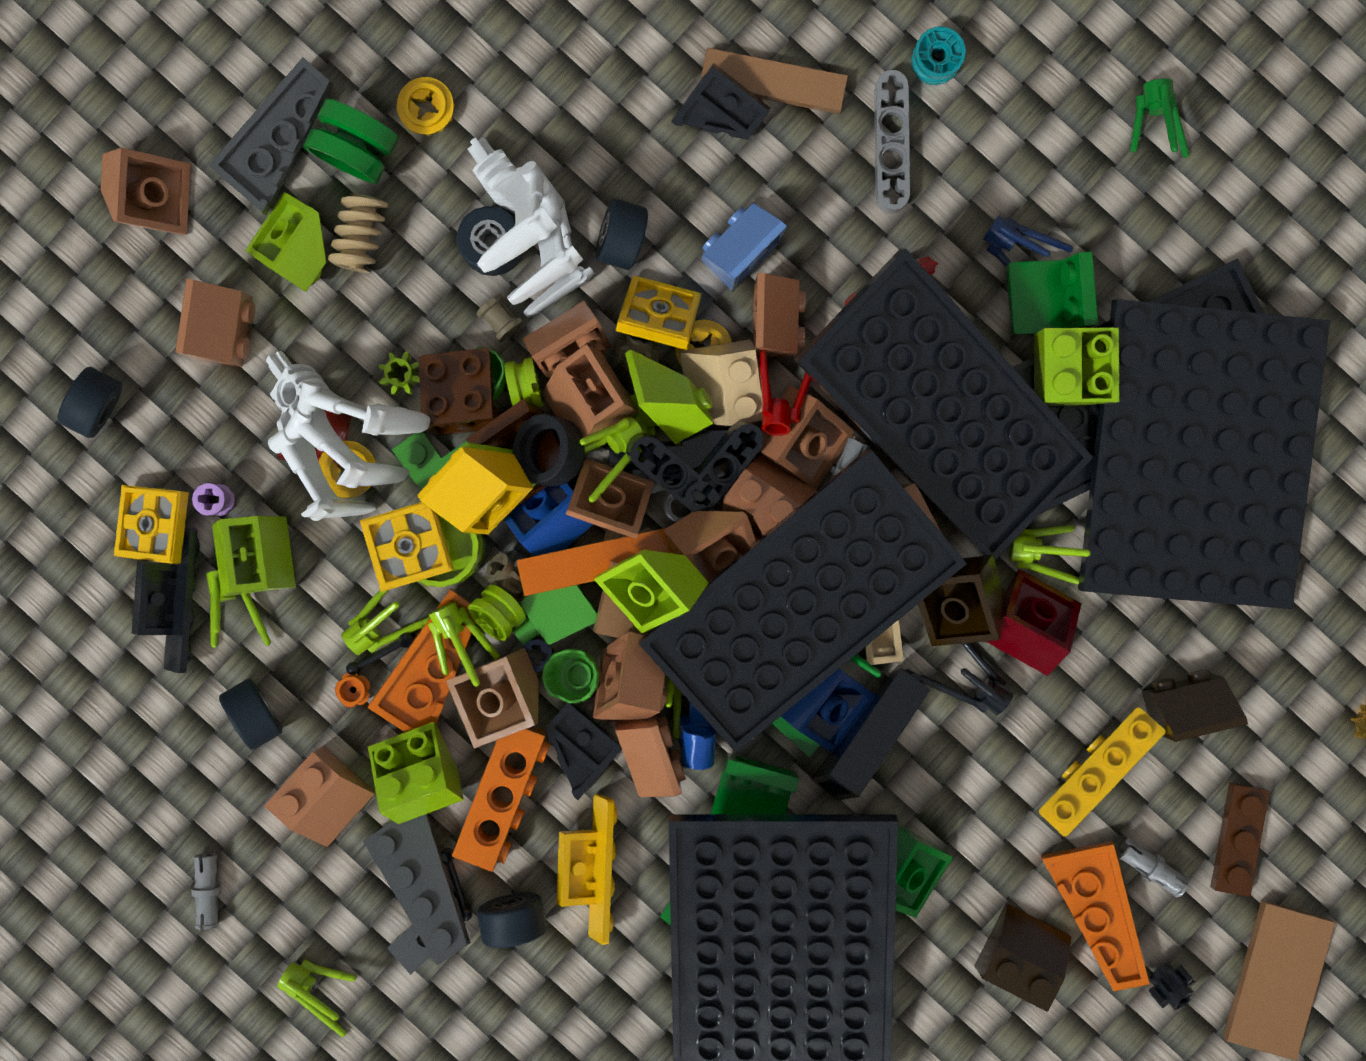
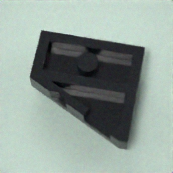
M566 703L545 728L549 741L557 752V759L562 771H565L571 784L572 794L577 800L582 797L622 750L618 740L574 703Z

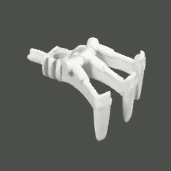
M475 137L470 141L472 146L468 148L469 153L477 163L473 173L500 208L515 214V226L481 256L477 263L484 273L495 270L538 243L541 268L515 288L507 298L515 305L525 301L555 282L554 285L525 309L524 314L529 318L562 299L578 287L585 285L595 272L590 266L586 269L578 266L584 259L572 246L570 238L571 228L565 209V201L536 162L529 161L522 167L516 168L502 149L494 151L485 137H482L480 140H477Z
M277 351L274 356H268L266 359L268 367L278 379L270 396L275 400L279 410L282 411L281 417L277 421L279 432L269 438L268 445L273 452L282 453L293 473L298 474L314 501L307 506V510L301 513V515L314 521H319L322 518L365 515L376 510L377 506L374 503L340 500L321 470L315 447L319 451L326 452L345 469L336 484L345 485L349 488L399 483L406 480L410 471L404 467L366 463L335 433L326 417L325 410L336 414L345 413L363 419L362 433L376 436L378 434L401 435L421 433L429 428L430 417L424 413L401 407L385 406L377 403L375 405H368V407L358 405L333 393L313 367L305 364L292 365L282 351Z

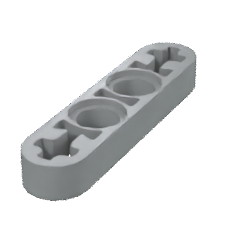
M888 70L880 75L874 89L875 199L882 211L893 214L901 211L910 197L909 84L903 73L897 70ZM888 81H894V87L900 89L897 90L894 96V106L887 107L889 92L888 90H882V88L886 87ZM889 115L898 117L902 125L901 130L893 134L886 132L882 127L883 118ZM888 151L899 153L902 158V165L897 169L887 168L883 164V154ZM882 176L887 177L889 179L882 180ZM902 176V179L897 178L895 181V193L901 194L902 197L898 198L895 204H890V199L884 197L883 194H887L890 189V178Z

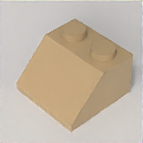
M751 339L679 351L683 376L688 377L698 389L703 387L712 401L713 407L709 408L713 424L732 426L740 421H762L763 399L756 349Z

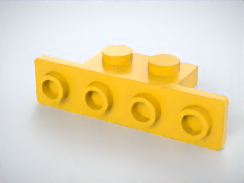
M1137 707L1107 739L1100 735L1086 749L1091 756L1082 765L1075 761L1061 775L1066 782L1039 809V814L1062 836H1068L1165 734V729L1144 710Z
M594 794L592 829L559 831L556 903L561 907L589 905L588 935L599 944L605 945L609 944V933L613 930V916L610 912L611 897L615 891V883L612 877V861L616 857L613 828L617 822L618 813L613 799L602 794Z

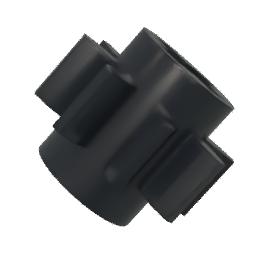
M1166 963L1156 969L1149 977L1153 987L1148 991L1161 1008L1169 1004L1174 1010H1178L1188 1004L1195 996V992L1191 988L1195 981L1182 965L1174 969L1170 963Z

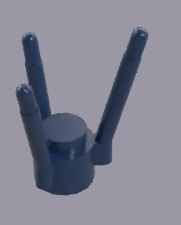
M1001 215L996 218L983 238L984 241L990 244L986 251L997 257L1005 267L1011 261L1001 250L1004 248L1009 252L1015 242L1045 257L1050 256L1051 252L1025 236L1067 252L1073 251V246L1020 225L1009 217L1005 219Z

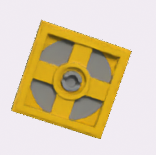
M633 275L617 321L616 331L687 350L702 293Z
M122 485L114 556L181 564L189 492Z
M419 502L359 520L381 592L454 571L438 514L424 503Z

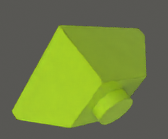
M284 192L245 251L307 292L309 287L320 278L322 268L326 263L319 212Z
M633 350L625 353L639 407L675 444L713 424L709 411L713 404L703 387L698 389L688 377Z

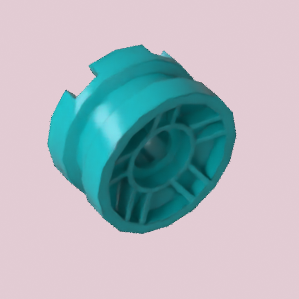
M938 26L924 32L917 41L911 57L912 69L918 79L926 84L935 86L946 84L953 79L965 59L966 49L963 39L956 31L948 27ZM942 52L944 54L942 57L943 61L938 62L932 58V54Z

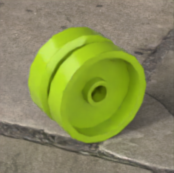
M438 515L454 571L418 582L426 586L446 587L464 582L477 572L484 559L486 542L483 534L462 533Z

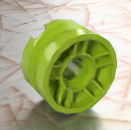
M532 357L524 358L523 362L517 364L514 360L505 362V376L512 405L514 406L522 399H525L536 407L544 406L541 381L534 359Z
M489 585L481 593L482 598H476L468 606V611L476 624L494 639L504 642L512 634V628L519 627L526 620L525 613L519 603L509 593L496 585Z

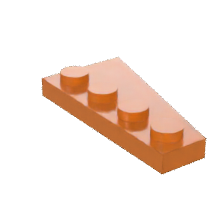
M450 588L436 609L455 602L458 609L465 607L469 617L475 623L468 611V606L472 602ZM430 618L367 707L404 732L431 722L437 723L449 692L446 681L455 677L461 661L451 638L444 639L441 633L449 668L448 675L442 673L433 634L428 626V623L432 622ZM462 623L464 630L458 633L464 648H466L471 631Z
M1113 841L1041 855L1047 870L1070 909L1074 920L1083 933L1112 990L1118 991L1150 985Z

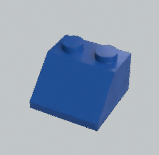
M568 482L559 486H547L518 507H515L503 519L519 542L533 556L565 550L593 525L566 515L574 492V488Z

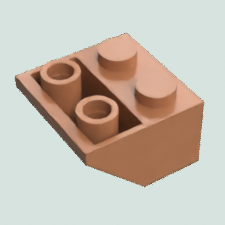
M582 301L523 338L532 358L548 380L558 364L585 344L600 351L604 356L607 350L612 347L600 323L585 301Z
M585 344L556 366L542 392L557 417L572 421L580 429L583 438L612 426L624 418L632 417L639 412L604 355L588 344Z
M656 714L647 720L616 721L615 731L639 797H671L682 794L681 781L686 780L683 771L684 766L681 763L678 749L671 751L670 747L674 746L673 735L667 717H659V714Z

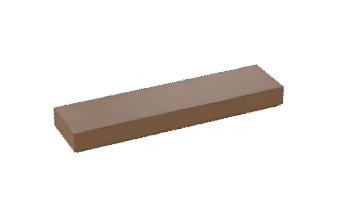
M707 48L701 79L714 63L760 99L840 114L847 75Z

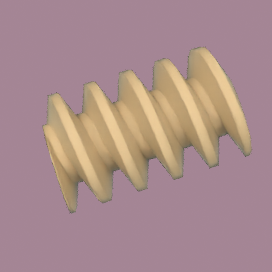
M351 193V196L341 199L342 206L348 210L340 211L337 216L346 225H337L334 229V232L343 239H335L331 243V246L340 253L330 254L328 260L343 269L371 274L363 267L365 264H375L376 260L367 255V251L378 250L379 246L370 241V236L382 235V232L375 228L373 223L385 222V217L378 214L376 210L377 208H388V203L364 194Z

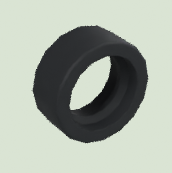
M549 414L534 415L525 421L516 433L513 454L530 482L552 487L564 485L573 479L581 468L585 455L584 445L580 444V439L583 436L580 429L570 420ZM555 429L560 439V453L553 467L544 472L538 463L537 450L545 433Z

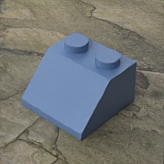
M754 203L747 210L743 207L739 208L727 222L730 227L721 236L716 232L702 247L705 251L702 255V262L731 291L781 243L787 227L780 219Z

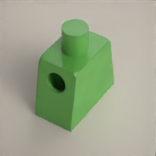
M580 584L528 595L519 603L527 615L525 617L526 620L519 627H513L512 631L523 645L539 634L550 645L594 624L598 609Z

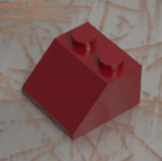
M1019 569L1002 598V637L1000 640L985 642L1048 676L1071 651L1082 603Z

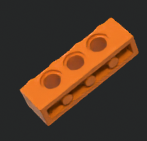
M531 726L496 741L452 857L493 872L498 862L505 863L512 843L506 841L510 829H518L525 812L524 809L519 808L524 795L531 796L538 776L532 775L536 762L544 763L551 743L545 741L547 737L545 730ZM513 752L522 754L526 760V767L523 769L511 767L508 762L509 754ZM500 786L509 788L512 791L513 800L506 803L501 802L495 795V789ZM483 821H495L500 828V833L495 836L486 834L482 827Z

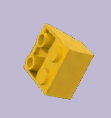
M461 447L451 455L450 460L441 470L429 479L428 484L417 496L422 503L462 533L488 535L525 498L533 487L514 454Z

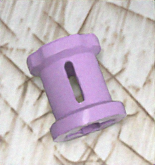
M205 483L196 488L192 501L193 506L199 513L207 516H222L228 514L235 507L236 498L234 492L226 485ZM210 496H219V503H210Z

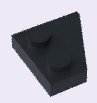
M713 63L674 115L671 122L676 126L682 127L684 124L704 128L703 131L716 134L724 132L728 133L731 137L748 140L770 112L771 107Z

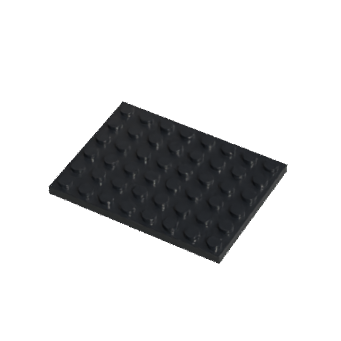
M1121 299L1112 300L1109 328H1119V402L1104 403L1099 406L1083 549L1090 550L1091 554L1088 557L1082 556L1078 590L1094 593L1293 609L1331 320Z
M669 814L673 1061H891L898 819L896 814Z

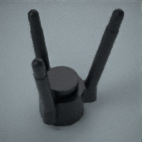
M963 643L962 645L989 676V678L982 681L966 668L961 669V674L977 687L975 691L977 699L934 679L920 675L924 684L966 702L982 713L988 709L994 715H999L1008 707L1013 699V692L1005 687L1007 681L996 674L970 643Z

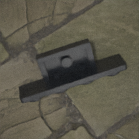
M185 528L181 564L137 561L131 634L166 635L164 669L175 673H186L187 664L191 659L189 633L194 622L192 595L197 586V577L194 570L195 557L199 553L200 543L197 537V530Z

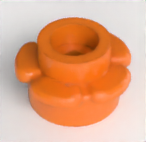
M346 673L342 676V680L336 683V696L346 707L352 708L357 704L363 705L370 697L368 692L370 682L363 675L358 676L357 673L355 675ZM352 686L356 687L355 693L350 691Z

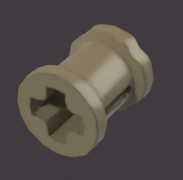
M501 294L492 297L477 311V316L480 319L484 318L497 333L495 338L499 342H503L512 336L524 323L520 317L515 318L503 303L504 297Z

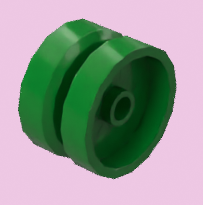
M326 98L317 118L328 130L312 128L303 147L315 157L344 173L367 183L378 184L385 166L374 154L380 156L391 155L399 137L391 129L367 114L336 100Z

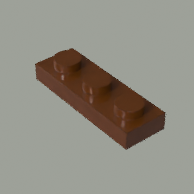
M1229 782L1210 885L1213 890L1251 897L1270 794L1269 790Z

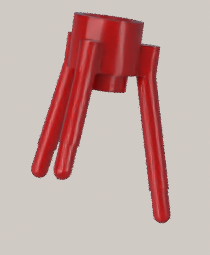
M760 350L759 366L763 399L761 429L769 435L783 436L790 433L791 423L800 422V410L812 378L805 373L793 408L789 406V402L785 399L772 398L766 351Z

